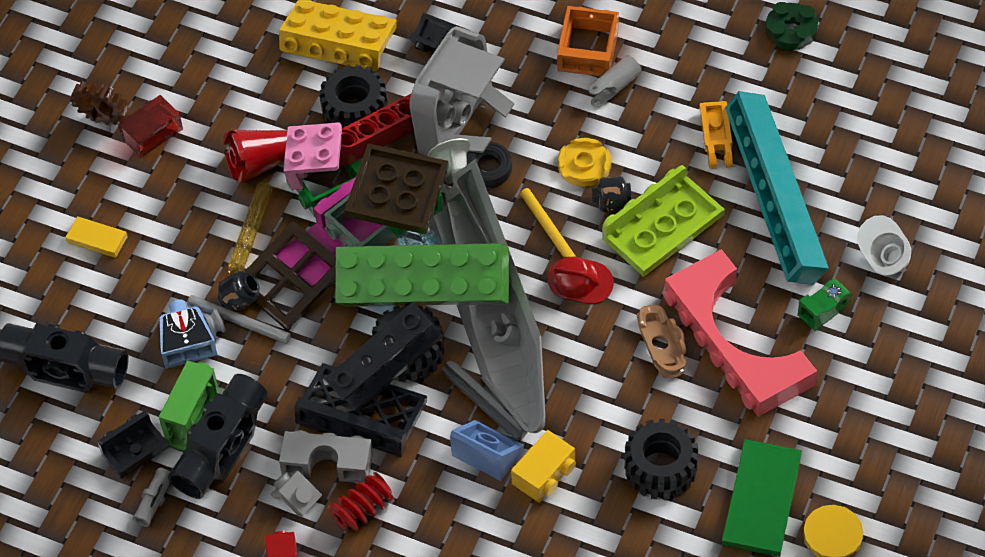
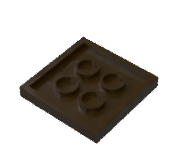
M368 143L344 210L345 217L426 235L449 168V161Z

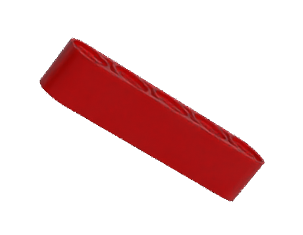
M411 94L342 128L339 165H349L363 158L368 143L384 147L413 132L414 128L410 112Z

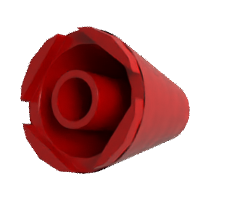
M288 130L226 131L224 133L223 145L228 144L229 152L224 154L232 178L234 180L238 179V184L244 183L283 164L285 161Z

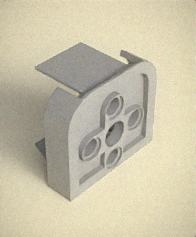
M458 26L453 27L444 37L415 81L410 98V112L418 153L427 156L429 151L436 145L459 138L470 141L469 152L483 153L492 138L459 134L482 100L505 118L513 108L514 102L494 88L491 81L505 58L487 52L486 40L483 35Z

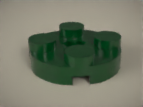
M776 3L774 9L769 12L766 18V34L768 38L770 36L774 40L776 46L787 50H798L803 48V45L808 42L811 44L816 39L818 33V18L815 15L814 8L799 3ZM793 23L797 26L794 29H789L787 24Z

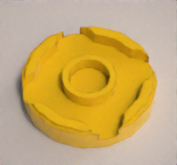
M574 139L566 147L564 145L558 155L559 173L564 180L572 185L580 187L596 185L601 177L609 175L611 169L609 150H606L602 143L595 139Z
M826 505L812 511L807 517L803 537L805 545L814 552L816 557H850L860 549L863 528L856 514L846 507Z

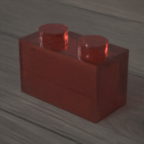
M161 95L146 102L143 107L131 115H127L118 123L122 140L140 158L183 130L180 113Z

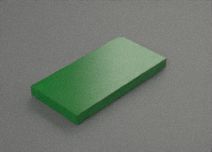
M744 440L722 538L723 546L777 557L781 556L802 450Z

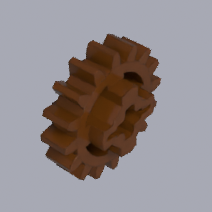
M81 81L80 84L75 85L70 100L73 101L71 105L78 107V113H85V118H90L91 121L96 123L103 121L105 125H109L110 122L114 125H117L118 122L122 123L129 109L126 106L127 100L120 99L122 96L120 93H114L112 87L109 88V86L103 83L96 85L93 81H90L89 84Z

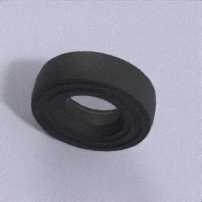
M490 142L483 153L468 151L466 154L467 165L474 159H476L478 165L479 161L484 158H493L499 163L494 171L484 172L480 170L486 188H493L503 184L511 175L513 167L510 152L499 143Z

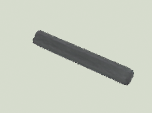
M447 361L445 363L442 373L512 438L521 441L528 432L519 425L503 405L454 361Z

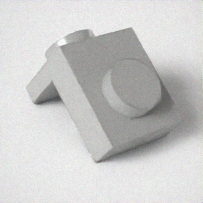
M298 470L289 475L286 472L274 482L273 485L276 489L271 493L274 498L280 497L299 517L303 516L322 496Z

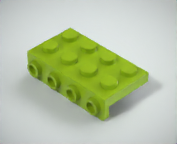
M681 165L676 169L668 171L665 177L658 183L647 187L644 193L637 199L627 202L624 208L617 214L607 217L602 227V240L645 277L723 217L725 209L688 178L687 168Z

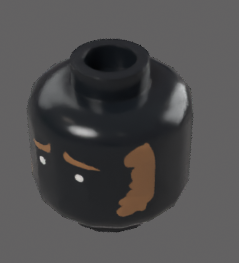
M621 176L601 177L598 180L597 187H592L593 204L598 203L601 212H619L631 200V185L626 183V180Z
M236 271L219 282L218 300L222 306L227 307L231 311H241L257 301L260 290L259 283L252 274Z

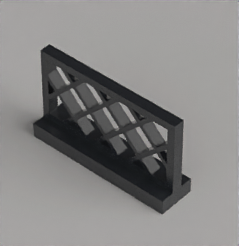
M322 363L303 398L299 397L295 403V423L324 433H332L336 436H361L365 439H371L372 448L402 457L406 449V441L427 403V396L389 384L381 392L388 393L391 398L377 402L374 397L371 400L372 404L364 406L358 412L354 409L345 412L336 407L348 402L346 400L343 401L341 398L332 400L329 392L334 391L329 384L324 385L322 381L325 374L329 375L337 367ZM324 394L327 402L321 404L311 401L312 397ZM408 400L417 403L416 407L404 410L400 404ZM395 405L398 413L385 417L382 409ZM376 411L380 419L373 421L364 418L363 415ZM403 419L406 426L402 430L390 426L389 423Z

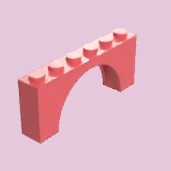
M721 249L665 279L663 296L667 304L674 306L678 311L683 325L689 326L694 332L697 343L701 347L704 346L710 353L712 363L717 368L720 367L723 370L728 384L733 389L736 388L739 391L744 405L749 410L752 409L759 417L814 387L817 370L801 350L782 357H759L737 349L720 334L714 323L712 311L720 296L736 284L737 268Z

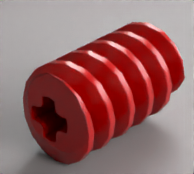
M373 472V476H366L364 483L358 482L355 485V490L349 489L346 492V497L340 496L337 499V504L331 503L328 509L340 528L346 531V528L349 526L354 531H357V519L366 524L368 522L365 516L366 512L375 517L377 514L374 506L384 510L386 507L383 499L388 500L390 503H393L395 500L389 485L377 472Z

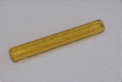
M260 182L257 184L228 264L230 274L236 271H244L272 192L269 183Z

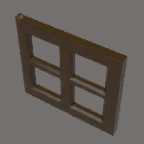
M292 221L244 271L256 277L268 264L283 277L265 296L259 292L258 299L254 303L285 330H290L293 324L336 280V256ZM295 237L309 250L292 268H289L276 255ZM316 255L331 268L312 287L297 273ZM290 283L304 296L287 314H284L271 301Z

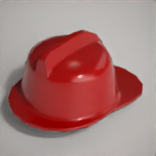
M576 256L558 260L551 266L548 273V285L556 296L587 304H596L604 301L610 296L614 286L611 271L605 265Z

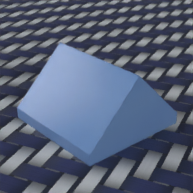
M476 420L452 430L450 434L452 456L499 481H502L524 448L523 444Z

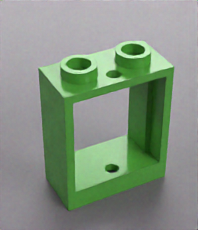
M187 360L159 415L164 438L169 447L185 451L190 428L194 424L197 425L201 419L205 405L209 401L212 402L217 393L220 394L214 368H211L206 363H194Z

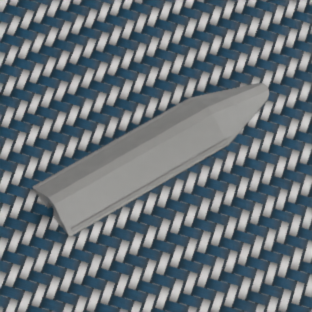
M474 159L452 176V187L443 183L440 192L442 194L443 210L432 216L429 225L435 245L502 243L508 247L476 159ZM509 251V304L457 305L480 370L481 379L525 431L536 434L545 426L541 334Z

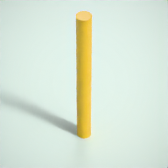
M529 188L523 189L520 193L521 197L563 258L574 257L575 254Z

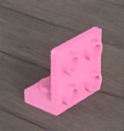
M341 123L288 127L284 173L291 190L302 189L303 178L307 177L308 172L335 171L339 169L342 135Z

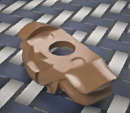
M648 305L642 307L640 312L637 313L639 330L654 366L667 379H674L682 375L686 364L684 357L686 346L683 331L676 325L674 318L668 319L665 310L661 306ZM662 338L667 342L668 347L657 349L653 346L652 340Z

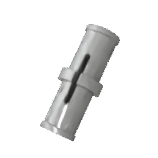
M158 468L149 488L144 489L141 495L143 499L135 515L132 517L133 521L143 527L150 526L158 506L163 505L165 501L164 494L170 485L168 479L170 471Z

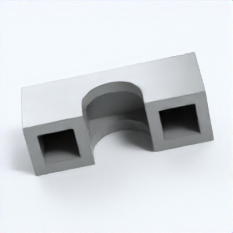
M302 430L294 432L285 431L279 459L281 473L284 474L286 472L289 475L298 470L305 478H311L314 465L321 460L327 459L337 463L339 481L364 483V478L370 474L373 457L371 439H365L361 436L341 437L332 433L320 435L309 434Z

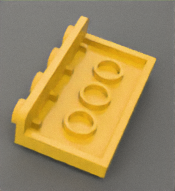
M298 0L279 29V48L286 53L346 66L350 65L351 67L362 65V69L368 67L372 71H377L380 67V56L396 30L397 20L383 15L377 16L363 13L359 10H349L335 5L316 3L311 0Z

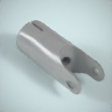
M626 55L589 87V93L596 95L591 100V105L594 107L602 106L642 73L639 63L633 57Z

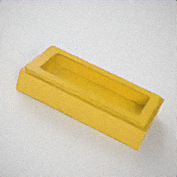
M77 216L65 239L69 244L116 258L128 236L126 231Z

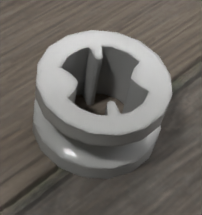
M216 309L212 310L210 315L203 314L213 337L216 336L217 332H226L223 321Z

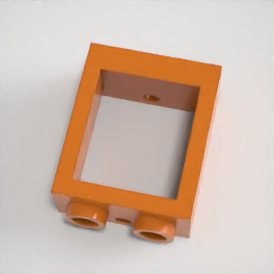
M567 6L557 52V71L602 76L612 66L619 30V12ZM573 28L610 32L606 52L569 48Z

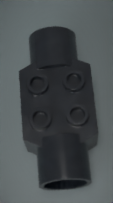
M7 323L0 333V362L19 366L34 381L87 393L94 384L119 389L125 379L129 362L128 352L98 344L82 331L75 330L72 332L60 329L52 324L42 325L36 323L33 328Z
M235 374L223 393H217L212 402L209 401L205 405L201 419L197 425H192L188 432L185 451L168 475L170 483L180 492L195 499H202L215 479L226 480L253 438L258 411L268 398L267 390L258 381L244 374Z

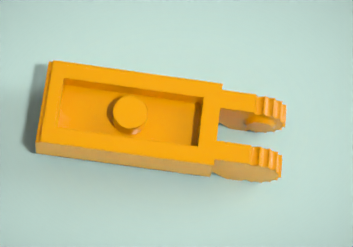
M726 101L699 104L705 152H707L709 169L716 168L717 158L715 151L724 150V164L726 168L733 166V143L730 122L725 110L727 106Z

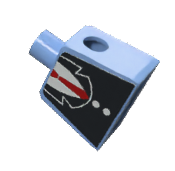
M184 300L172 301L169 304L170 313L160 316L161 354L165 368L186 364L187 360L194 362L218 356L213 335L198 307L187 308Z

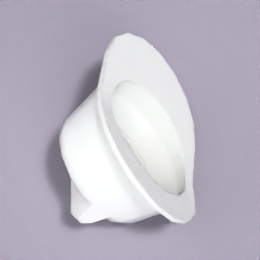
M459 138L442 142L433 147L427 155L449 161V168L445 177L447 185L453 183L452 176L467 166L466 154L470 148V141L467 139Z
M883 215L867 219L859 229L857 243L871 267L877 273L885 276L907 271L906 266L911 259V246L899 226L891 218Z

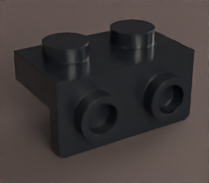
M423 12L414 34L409 33L407 38L414 43V48L427 53L428 49L436 51L447 33L458 25Z
M146 411L131 416L126 423L115 430L108 431L98 441L102 456L120 479L169 448L167 441L152 424L150 416Z

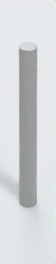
M190 295L188 298V306L198 307L201 311L212 314V310L216 309L224 320L285 344L290 340L291 334L196 296Z

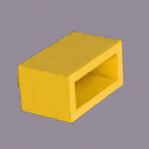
M547 430L512 468V485L540 503L545 496L549 497L558 486V481L564 475L568 476L575 468V448Z

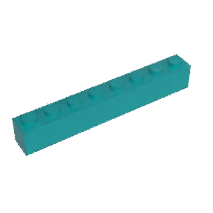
M738 91L727 104L725 110L787 282L815 284L829 267L768 102L763 94Z

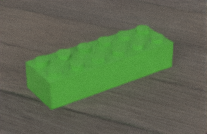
M502 243L336 247L335 303L344 307L405 306V304H410L411 302H414L416 305L509 304V247Z

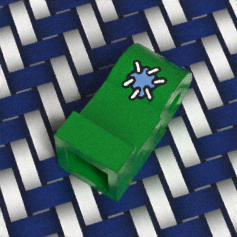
M832 279L813 295L809 296L807 294L799 300L797 316L812 330L816 331L839 314L850 302L853 295L837 279Z

